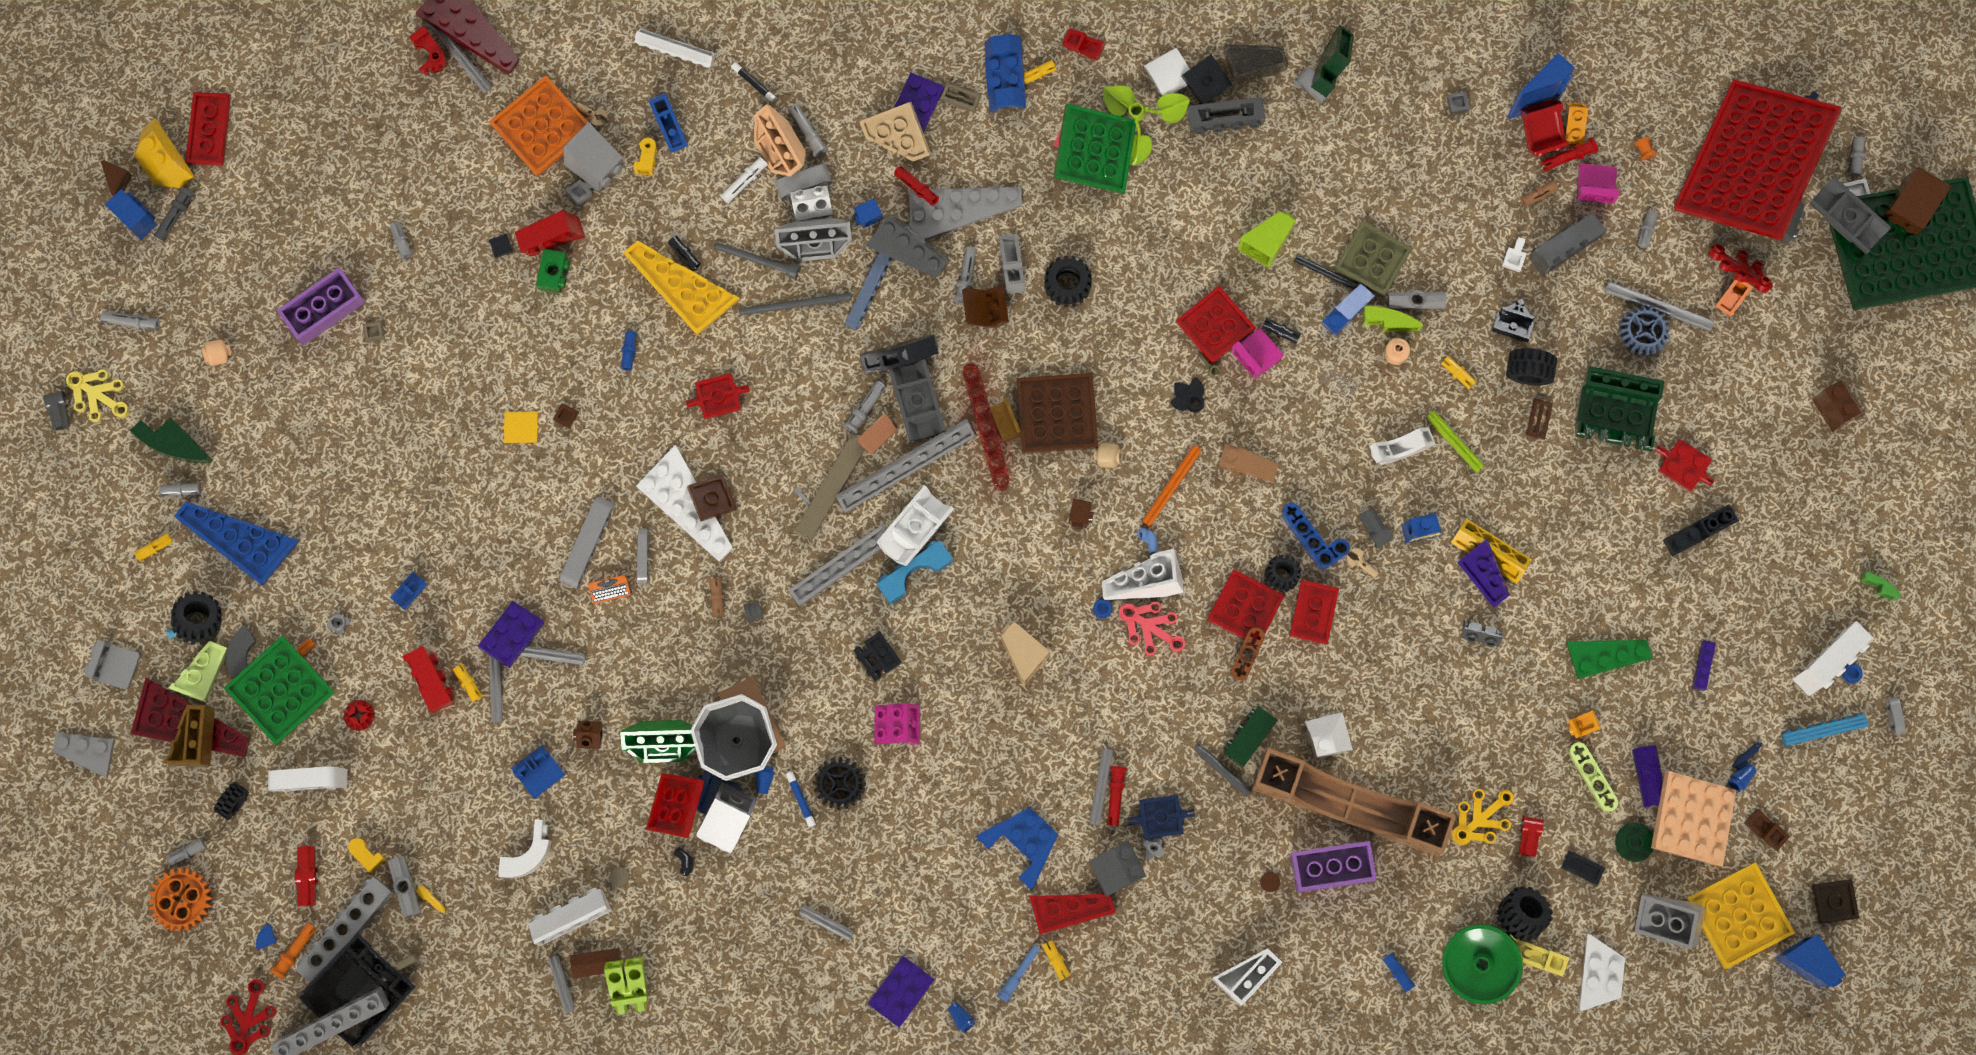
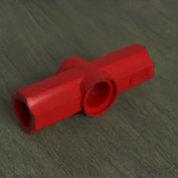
M315 846L297 847L295 883L297 885L298 906H316V885L318 883L316 873H318V869L316 867Z

